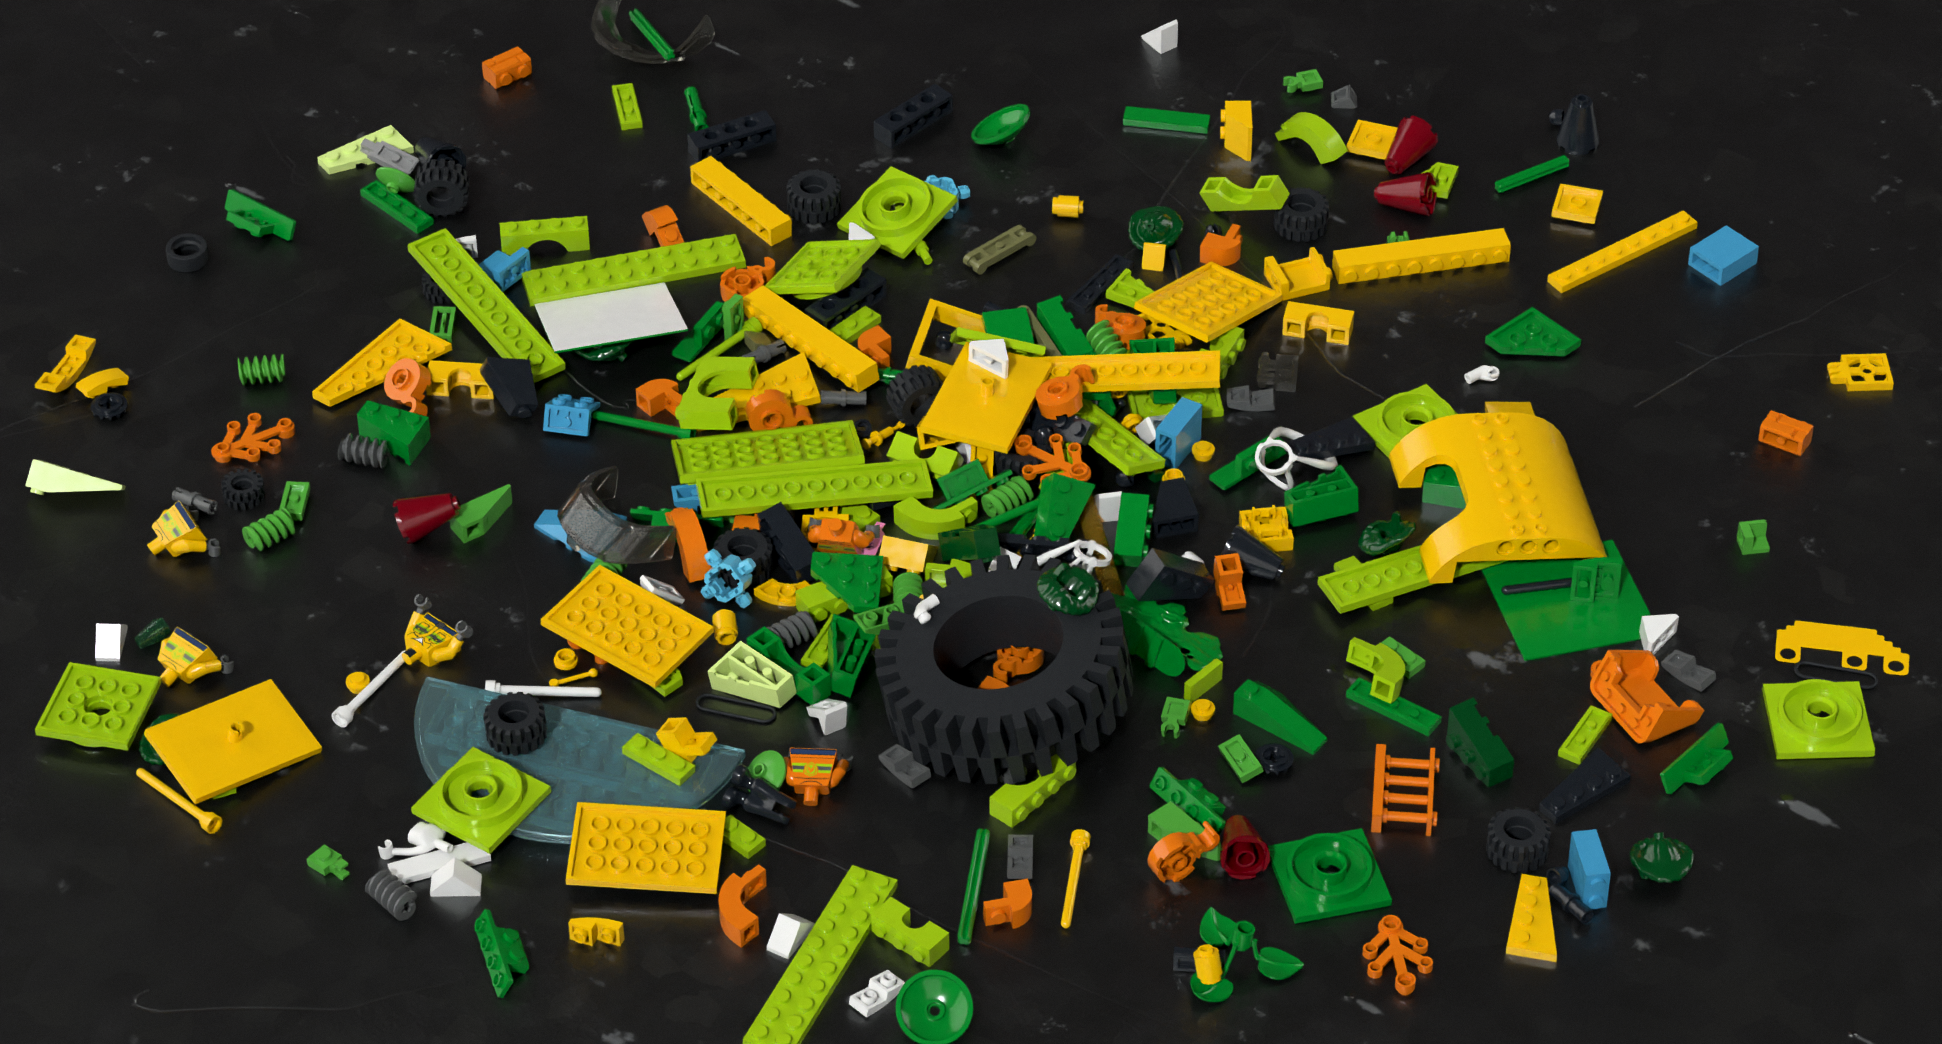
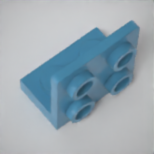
M524 247L511 256L497 250L481 262L479 266L498 288L504 292L522 278L521 273L531 270L530 253Z
M559 394L558 397L545 404L543 431L589 436L591 413L600 407V402H594V398L581 397L579 400L572 399V395Z

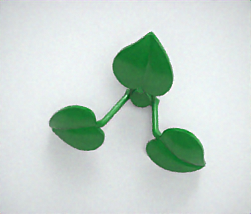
M1210 907L1200 924L1201 938L1207 944L1214 947L1222 946L1224 943L1226 946L1232 944L1233 947L1219 982L1210 985L1203 984L1197 977V972H1195L1191 978L1190 985L1194 995L1204 1001L1221 1002L1228 999L1233 992L1234 986L1232 982L1224 979L1227 974L1236 950L1243 952L1251 946L1254 958L1259 961V971L1271 979H1286L1302 969L1304 963L1293 955L1273 947H1264L1258 953V940L1253 938L1255 927L1252 923L1248 921L1235 923Z

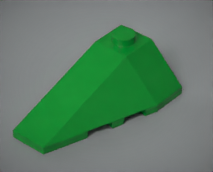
M1247 679L1234 692L1233 714L1312 755L1327 742V737L1282 693L1261 682Z

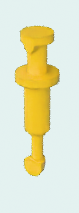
M899 421L894 427L889 426L880 432H871L869 439H862V447L868 450L872 444L876 446L881 445L884 439L894 434L895 430L905 427V423L903 424Z

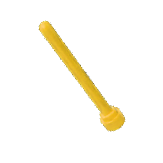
M144 768L137 769L136 775L197 818L201 828L206 832L213 834L220 829L222 818L216 813L204 812Z
M1082 829L1074 830L1070 838L1073 856L1061 919V926L1065 929L1071 925L1083 851L1089 847L1091 840L1090 833Z

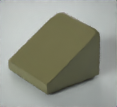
M744 332L745 344L751 351L757 350L758 346H766L772 343L765 333Z

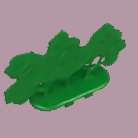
M1125 585L1124 589L1125 596L1111 593L1114 597L1116 608L1119 607L1129 653L1140 656L1145 660L1144 664L1151 669L1155 667L1168 676L1176 677L1185 669V658L1188 666L1195 671H1200L1216 658L1219 660L1223 658L1218 637L1202 632L1193 633L1186 631L1185 627L1189 625L1187 617L1184 616L1186 613L1185 606L1175 603L1158 605L1156 601H1137L1127 585ZM1180 648L1188 649L1190 653H1182Z

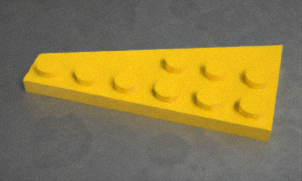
M398 319L312 391L313 399L331 407L383 383L387 372L397 361L410 358L420 364H424L452 351V344L402 319Z
M804 352L759 374L753 389H729L713 397L735 398L739 414L736 423L748 420L745 411L747 402L753 395L757 397L765 393L764 390L766 389L783 392L789 400L791 407L821 403L820 394ZM696 429V433L705 431L704 429Z

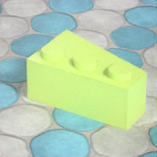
M739 641L707 671L712 689L781 708L797 693L792 674L742 641Z

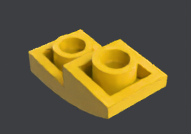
M119 368L107 369L82 379L76 383V388L84 396L96 398L98 395L107 393L108 387L117 388L120 385H128L129 376Z
M592 917L574 918L568 922L570 940L577 943L593 946L597 940H600L604 943L621 946L624 941L623 922Z

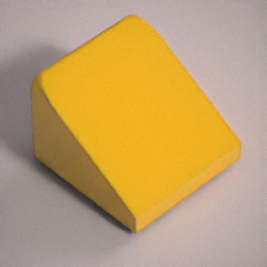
M1144 242L1142 269L1163 271L1166 262V245Z

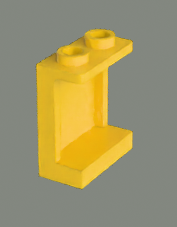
M1315 247L1309 249V257L1278 264L1273 256L1265 257L1264 275L1272 289L1283 294L1282 301L1330 290V280L1333 278L1332 271L1325 265L1323 256L1318 254Z

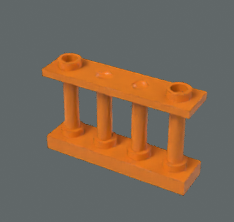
M1376 744L1371 832L1381 833L1382 823H1387V821L1426 823V836H1431L1432 826H1437V812L1433 811L1434 773H1439L1440 758H1435V748L1430 747L1429 760L1390 757V755H1386V744ZM1390 767L1429 770V776L1427 778L1389 775V772H1385V769H1390ZM1389 785L1428 787V795L1388 793L1389 790H1384V787H1389ZM1388 803L1427 805V813L1387 811L1388 808H1383V805H1388Z

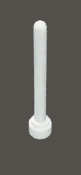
M406 650L402 651L348 705L339 706L332 713V719L338 726L346 727L353 720L354 712L404 663L402 653Z
M486 680L485 699H495L497 696L507 695L509 692H513V694L523 692L525 695L529 693L533 696L599 697L602 694L601 689L598 687L501 685V683H496V680Z

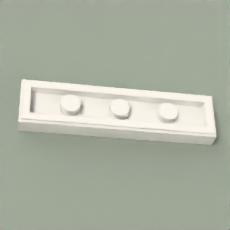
M466 842L453 846V850L449 854L442 850H437L387 865L392 874L398 877V880L408 884L430 878L433 873L454 857L468 866H474L491 861V854Z

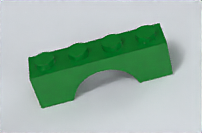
M765 626L747 638V645L793 675L796 695L807 703L813 705L831 695L830 674L814 662L807 667L797 664L785 650L781 638Z

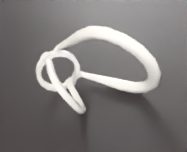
M1285 427L1275 428L1266 442L1258 445L1255 453V462L1258 469L1271 482L1285 491L1294 487L1290 470L1293 462L1296 460L1328 471L1334 470L1338 466L1335 457L1319 460L1293 454L1291 447L1281 440H1273L1280 436L1293 440L1304 436L1295 430ZM1280 446L1284 448L1289 454L1288 462L1282 468L1268 469L1265 465V449L1267 447ZM1285 473L1288 485L1278 480L1275 476Z
M1078 539L1036 557L1038 565L1041 566L1050 557L1055 558L1074 548L1073 552L1077 559L1069 565L1071 567L1073 565L1077 566L1083 561L1081 568L1087 569V572L1092 574L1094 567L1108 566L1111 562L1112 554L1107 548L1097 544L1094 540L1082 541ZM1080 548H1088L1087 554H1083ZM1093 551L1100 552L1106 559L1098 560L1092 557Z

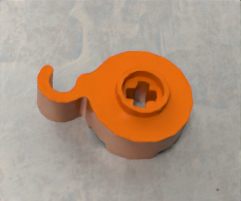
M765 257V267L754 265L747 266V269L736 270L735 266L726 270L721 275L720 282L722 300L726 302L735 293L745 297L759 287L765 286L776 275L775 261L770 257Z
M1101 304L1095 308V324L1102 320H1109V327L1114 328L1113 334H1117L1119 337L1117 341H1122L1124 348L1130 350L1129 340L1145 339L1146 322L1143 318L1130 313L1108 312L1107 304Z
M410 358L397 361L391 366L385 377L384 390L387 396L399 404L411 407V410L408 412L423 416L427 415V406L422 403V400L425 397L423 393L427 385L430 386L431 384L429 370Z
M1085 364L1077 365L1072 368L1069 376L1055 377L1041 384L1035 394L1041 415L1047 419L1057 420L1056 416L1067 414V417H1071L1083 407V388L1081 383H1095L1091 367Z
M766 389L764 390L765 393L757 397L753 395L746 404V415L750 428L753 431L793 427L801 420L804 425L813 424L810 411L806 406L797 405L791 407L785 394L778 390Z
M1014 646L997 650V661L993 665V678L1001 680L1008 685V677L1011 678L1016 675L1036 671L1043 665L1045 659L1044 650Z
M1208 821L1203 822L1205 829L1199 835H1196L1194 832L1171 833L1154 845L1147 859L1148 866L1162 882L1165 883L1166 880L1170 879L1178 882L1187 877L1195 869L1193 863L1196 858L1200 859L1201 853L1210 851L1218 845L1220 836Z

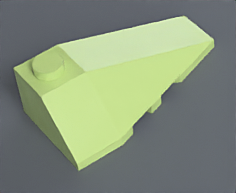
M37 459L32 461L25 485L31 487L30 492L43 496L45 492L125 490L126 487L122 484L92 477L86 473L69 470V468Z

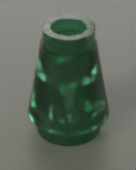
M160 617L157 620L154 618L134 637V640L139 648L143 649L168 638L167 635L171 633V630L163 618Z

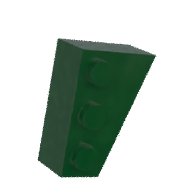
M980 524L938 533L942 560H977L982 558L984 563L995 560V556L1001 555L997 530L994 526Z
M1473 697L1449 708L1446 742L1448 747L1460 756L1462 762L1473 770L1476 777L1482 780L1489 788L1513 777L1514 758L1499 735L1493 736L1487 726L1490 721L1486 716H1480L1475 708L1478 703Z

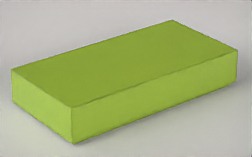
M1216 658L1184 683V699L1190 700L1193 703L1222 680L1223 662Z

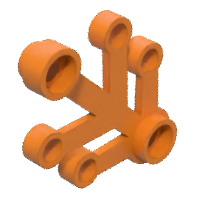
M251 413L247 417L248 426L241 439L233 442L236 435L241 433V425L238 421H230L227 424V434L223 442L212 447V456L217 462L226 463L233 457L257 462L261 458L260 450L277 454L282 450L280 440L261 441L276 435L283 439L291 438L295 434L294 422L289 418H282L275 427L254 434L257 428L262 425V419L259 413Z
M1055 433L1049 437V443L1051 448H1053L1054 455L1033 446L1032 438L1028 435H1019L1014 440L1015 450L1018 454L1022 456L1031 455L1046 462L1037 465H1025L1022 468V475L1025 480H1033L1037 474L1059 469L1064 471L1058 473L1059 475L1086 482L1091 477L1090 467L1081 460L1082 448L1079 443H1071L1067 448L1073 464L1065 461L1062 449L1064 442L1061 434ZM1051 474L1042 475L1040 478L1041 484L1042 480Z
M1387 915L1378 924L1379 933L1370 942L1363 945V957L1372 960L1378 956V948L1387 939L1389 941V946L1375 961L1368 964L1367 974L1374 979L1380 978L1383 973V967L1393 958L1397 973L1395 988L1401 995H1409L1415 990L1416 977L1412 973L1407 972L1404 958L1417 964L1419 972L1424 974L1430 973L1433 970V960L1428 956H1422V954L1428 951V941L1404 930L1403 923L1399 917ZM1399 938L1412 944L1413 950L1400 944Z

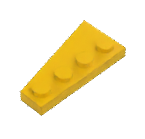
M1527 874L1521 875L1506 954L1556 962L1557 951L1547 878Z

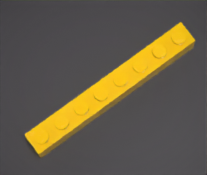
M1504 228L1334 250L1332 268L1338 284L1472 267L1509 262L1511 244Z
M764 285L743 297L744 314L748 319L751 317L757 318L763 329H767L776 338L783 340L789 347L796 349L800 353L804 352L806 358L815 362L818 367L828 371L833 377L844 382L847 387H851L859 393L879 380L877 362Z

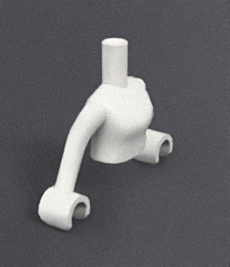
M419 822L408 834V842L416 845V847L393 848L392 842L387 839L384 841L385 848L378 846L380 857L386 860L394 855H420L430 852L435 848L449 854L453 850V845L443 840L446 835L445 830L432 823Z

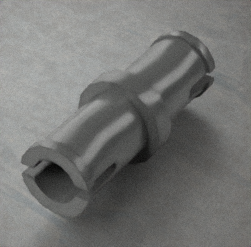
M779 339L766 346H758L757 350L744 354L742 357H755L756 364L761 362L767 363L772 357L785 353L786 345L777 348L784 344V341Z
M841 389V391L821 390V405L841 404V407H846V405L866 406V391L858 393L857 391H846V389Z
M176 487L177 491L174 490L172 493L173 501H180L185 505L191 504L195 507V510L198 509L210 515L217 511L218 502L203 497L199 492H190L181 487Z

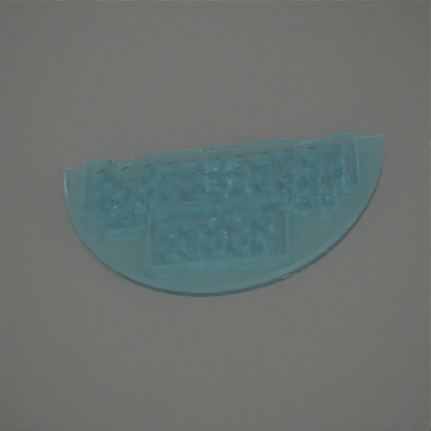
M426 677L415 707L414 730L416 747L424 770L433 784L472 747H475L551 786V793L509 834L540 842L571 844L577 802L698 809L713 798L729 782L737 766L746 757L744 749L714 743L709 753L704 756H697L692 764L695 765V773L681 786H678L622 754V746L636 733L663 747L656 735L657 729L543 703L547 724V737L544 739V743L537 745L538 749L535 751L530 750L528 754L524 755L522 753L518 754V756L509 754L507 756L503 755V752L498 753L494 751V748L489 746L483 718L487 705H490V701L498 699L497 696L505 694ZM479 789L473 791L471 797L482 798L490 793L486 789Z

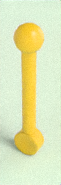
M591 668L589 672L564 679H551L549 686H559L560 684L589 676L596 677L598 671L595 668Z

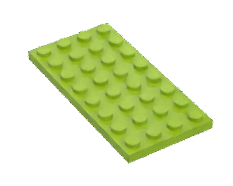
M853 420L671 440L680 484L687 485L696 484V478L865 463L864 453Z

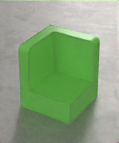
M1765 519L1739 522L1737 542L1742 555L1770 551L1766 538L1767 522Z

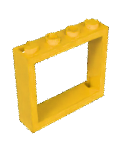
M930 299L905 369H910L914 365H917V367L920 365L930 366L944 383L953 366L920 355L932 321L935 320L956 328L961 327L986 333L981 319L982 315Z

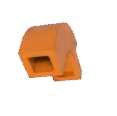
M679 507L671 512H666V522L674 532L678 542L684 575L690 583L703 580L705 573L711 569V565H708L704 557L708 550L699 520L693 508Z
M759 864L752 870L747 871L741 878L735 873L731 874L722 885L719 893L721 927L726 936L741 948L759 935L758 916L744 906L749 899L767 886L766 869Z

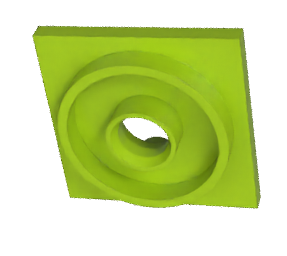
M891 166L874 184L866 189L857 203L840 219L837 226L838 229L849 233V223H855L879 240L881 245L879 248L905 259L958 202L956 195ZM896 203H904V205L901 208L894 211H889L891 205Z
M878 239L807 242L765 287L775 294H792L794 297L804 300L822 298L837 293L848 287L860 276L862 265L881 246Z
M1425 384L1409 392L1393 395L1383 403L1352 417L1376 442L1375 445L1389 458L1390 452L1401 439L1423 425L1411 424V420H1420L1427 423L1458 413L1453 410L1449 403Z
M69 662L35 728V733L37 736L72 741L87 747H109L128 751L162 683L161 677ZM98 709L110 710L108 713L101 716H98L96 713L93 712Z
M1809 679L1797 683L1763 684L1762 692L1777 759L1874 757L1875 747L1859 681L1832 682L1821 679ZM1821 711H1824L1828 713L1830 716L1817 717L1810 713H1820Z
M472 747L411 807L412 814L490 854L551 793V786L502 760H498ZM479 789H486L490 793L482 798L471 797L472 792Z

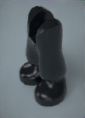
M739 764L732 775L731 782L734 785L749 789L750 794L736 786H731L723 796L722 806L729 809L741 804L747 812L788 825L791 817L775 809L776 803L778 802L783 806L795 809L797 801L776 789L763 778H753L749 768L744 764Z

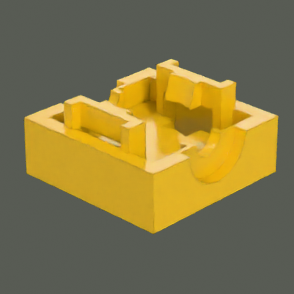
M1272 505V507L1257 509L1252 507V510L1239 511V525L1272 551L1293 550L1294 537L1292 529L1289 530L1286 506L1275 507V505Z

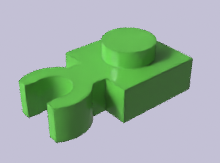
M1313 69L1298 72L1296 77H1284L1283 85L1287 86L1288 93L1295 92L1300 88L1305 92L1323 88V80L1317 70Z
M1173 697L1166 698L1161 715V720L1164 722L1161 725L1163 737H1165L1168 730H1174L1175 739L1179 737V725H1186L1191 708L1190 700Z

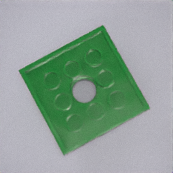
M1362 828L1339 833H1319L1301 840L1268 846L1270 863L1295 924L1392 906V898ZM1330 865L1340 869L1336 873H1324L1319 870L1328 868Z

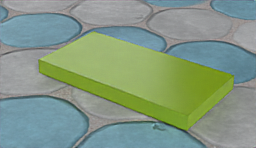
M957 327L950 338L951 343L965 345L966 342L1004 339L1007 352L1028 357H1042L1046 350V346Z
M1218 388L1177 389V402L1184 397L1202 404V418L1224 416ZM1147 390L1127 391L1131 414H1140L1143 420L1151 416L1168 415L1177 404H1154Z

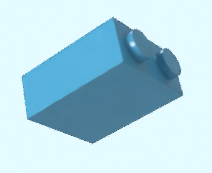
M1726 225L1690 247L1688 265L1721 286L1757 263L1759 246Z
M1182 397L1156 428L1155 452L1166 460L1164 467L1177 469L1191 452L1193 444L1201 439L1202 404Z
M1597 830L1572 832L1568 869L1576 893L1580 897V901L1589 909L1607 907L1611 872Z

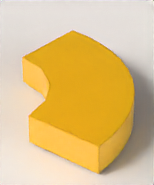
M772 578L754 588V595L773 605L796 606L795 591L810 584L806 580L795 584L780 583Z

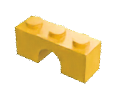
M1288 301L1283 317L1282 335L1305 338L1307 331L1322 329L1327 333L1326 342L1349 345L1353 331L1354 311Z
M429 361L427 369L431 375V384L426 387L427 395L449 397L450 391L454 387L465 385L470 387L471 398L494 399L495 396L480 374V368L483 364Z

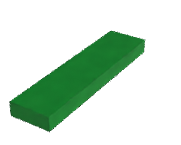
M1126 106L1123 117V125L1203 134L1208 133L1210 115L1130 106Z
M378 180L360 189L362 197L417 234L434 224L431 216L397 193L388 191L386 186Z
M1360 677L1346 691L1347 698L1428 737L1441 723L1442 716L1400 696L1390 704L1370 695L1372 683Z

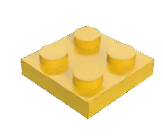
M1358 120L1346 145L1347 152L1385 160L1397 127Z
M1560 184L1551 217L1595 224L1603 191Z

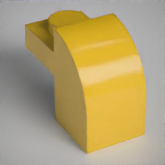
M686 717L668 718L656 733L665 749L690 763L697 756H704L709 753L711 747L717 741L713 732L695 733Z

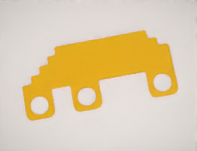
M1795 621L1794 626L1787 625L1785 630H1777L1775 658L1781 662L1798 663L1800 661L1801 647L1842 652V667L1866 670L1867 656L1875 655L1884 656L1883 670L1885 673L1907 675L1909 672V654L1901 653L1900 648L1893 647L1892 642L1885 641L1882 635H1877V630ZM1786 648L1795 651L1796 656L1793 659H1785L1780 655L1781 650ZM1857 656L1862 660V664L1858 667L1850 666L1847 663V658ZM1891 661H1899L1904 665V669L1899 672L1889 669L1888 664Z

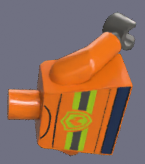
M810 517L808 540L812 543L818 542L817 552L862 554V549L868 547L874 538H880V525L867 524L866 532L864 533L853 521L840 520L838 518H823L819 520Z
M790 748L789 755L784 757L787 765L785 781L788 785L794 787L795 793L804 794L803 804L807 806L818 805L819 795L830 794L831 788L838 785L846 772L852 769L853 756L845 759L843 754L840 753L838 758L837 749Z

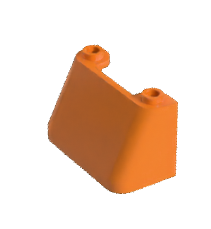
M1608 650L1591 679L1590 689L1594 697L1609 713L1613 714L1614 719L1637 743H1650L1697 723L1704 709L1695 700H1686L1680 707L1674 703L1654 681L1659 671V664L1656 657L1649 650Z

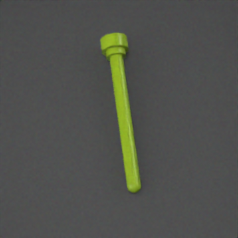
M755 317L745 321L739 332L678 372L676 378L679 381L686 379L696 372V368L700 365L704 356L718 357L745 338V331L761 333L763 328L760 321Z

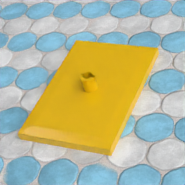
M1211 261L1136 301L1134 309L1208 343L1280 303L1283 299V294Z
M966 342L922 421L920 432L1008 454L1036 400V390L1046 381L1052 370V362L1007 352L1009 359L1008 377L1003 379L968 361L970 342Z
M601 565L597 566L541 618V625L654 688L665 680L714 632V626Z
M272 679L147 728L144 732L147 740L194 804L314 756L322 751L320 743Z
M577 802L566 873V885L717 894L726 811Z

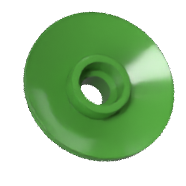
M380 167L377 169L376 177L386 186L388 191L392 193L414 192L415 181L406 173L390 167Z
M773 750L764 751L757 755L748 767L753 778H763L776 789H779L783 784L787 772L784 757Z

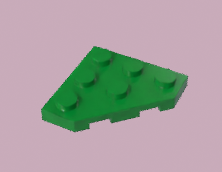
M1531 307L1485 337V343L1500 354L1566 356L1581 346V339Z
M812 552L811 576L816 580H821L826 585V589L838 599L842 598L848 604L849 609L854 613H862L879 608L883 556Z

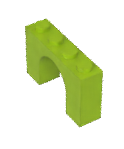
M704 356L700 365L697 366L686 392L683 393L679 406L676 407L675 416L679 420L680 428L733 430L739 417L735 398H712L707 396L722 389H753L759 377L755 357Z

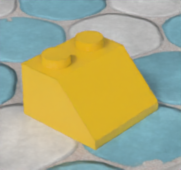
M1225 101V109H1221V122H1224V126H1220V139H1224V146L1227 150L1246 161H1251L1253 128L1251 101Z
M883 535L879 556H883V564H885L884 566L887 570L897 572L899 567L907 569L906 572L920 575L921 572L925 573L927 562L933 563L938 546Z

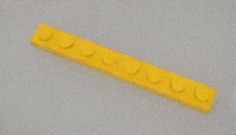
M1683 210L1549 274L1547 282L1560 293H1563L1697 229L1698 222Z

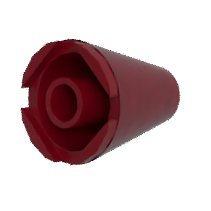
M1416 116L1404 117L1400 121L1384 161L1386 169L1390 173H1403L1436 146L1438 135L1437 133L1433 134L1430 130L1432 126L1428 122Z
M1426 172L1380 182L1375 187L1374 197L1378 200L1379 204L1423 216H1430L1434 212L1437 192H1433L1432 185L1436 186V180L1432 173Z
M451 493L401 498L393 501V507L398 506V513H395L398 527L403 538L409 537L408 544L415 543L458 516V510L461 509L458 497H453Z
M1234 815L1227 819L1224 827L1220 862L1222 868L1228 872L1229 876L1241 880L1252 879L1256 877L1258 872L1264 871L1270 862V851L1245 816Z

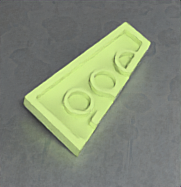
M389 125L317 158L318 164L330 175L356 168V164L359 163L367 165L375 163L360 151V144L365 138L374 143L384 141L408 154L414 153V148L392 125Z

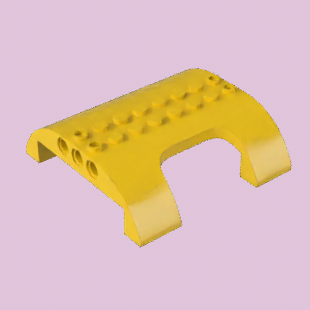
M1516 412L1468 413L1445 416L1414 429L1401 439L1390 452L1389 459L1399 488L1422 487L1426 467L1435 464H1446L1455 471L1466 503L1465 509L1459 515L1435 530L1420 547L1419 552L1430 584L1453 583L1457 562L1582 558L1585 560L1607 557L1567 443L1561 432L1543 418Z

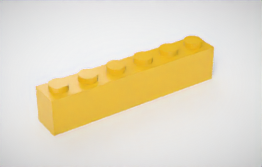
M709 156L690 166L691 183L770 246L792 236V220L789 215L784 214L775 204L770 203L761 193L756 192L748 183L742 181L721 162Z

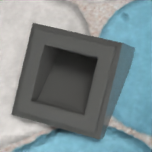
M1350 85L1331 92L1332 108H1357V95Z

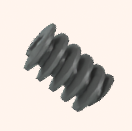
M349 433L347 438L342 439L340 442L338 459L340 461L346 459L350 463L354 461L356 464L363 463L365 466L372 464L374 468L380 466L382 469H385L389 460L387 440H383L381 446H379L378 438H375L373 443L370 444V437L367 436L364 442H362L361 435H357L355 440H353V434Z
M799 611L796 615H791L787 619L780 620L779 623L772 624L771 627H766L780 637L784 648L786 646L788 649L793 648V642L796 645H800L801 638L804 641H808L809 634L813 638L817 636L815 622L807 611Z
M389 869L380 870L365 885V891L388 910L390 914L394 915L397 920H407L414 914L417 907L415 903L417 894L411 891L407 885H404L401 880H398V877L392 874Z

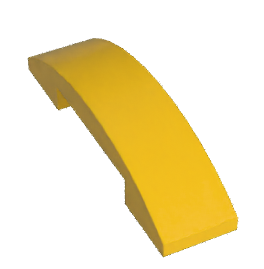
M75 334L65 347L66 355L51 373L44 372L35 383V388L57 393L64 391L72 385L85 368L94 350L96 339Z

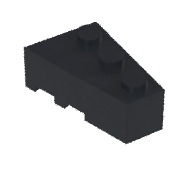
M782 502L758 513L757 518L760 532L765 533L766 537L770 538L773 558L794 583L814 580L811 576L812 552L815 551Z
M1152 548L1126 582V585L1137 601L1202 598L1215 580L1202 562Z

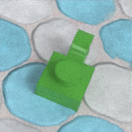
M325 844L306 858L308 866L324 876L331 872L343 880L350 875V872L344 869L348 866V863L342 859V855Z

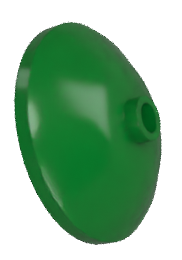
M1015 104L1002 108L983 119L973 129L971 137L976 144L980 145L1009 143L1023 130L1031 112L1028 106L1024 104Z
M926 970L912 976L900 989L896 1000V1016L902 1031L918 1044H950L959 1039L968 1029L973 1016V1001L967 986L954 974L943 970ZM938 1008L940 1013L937 1016H933L930 1014V1010Z

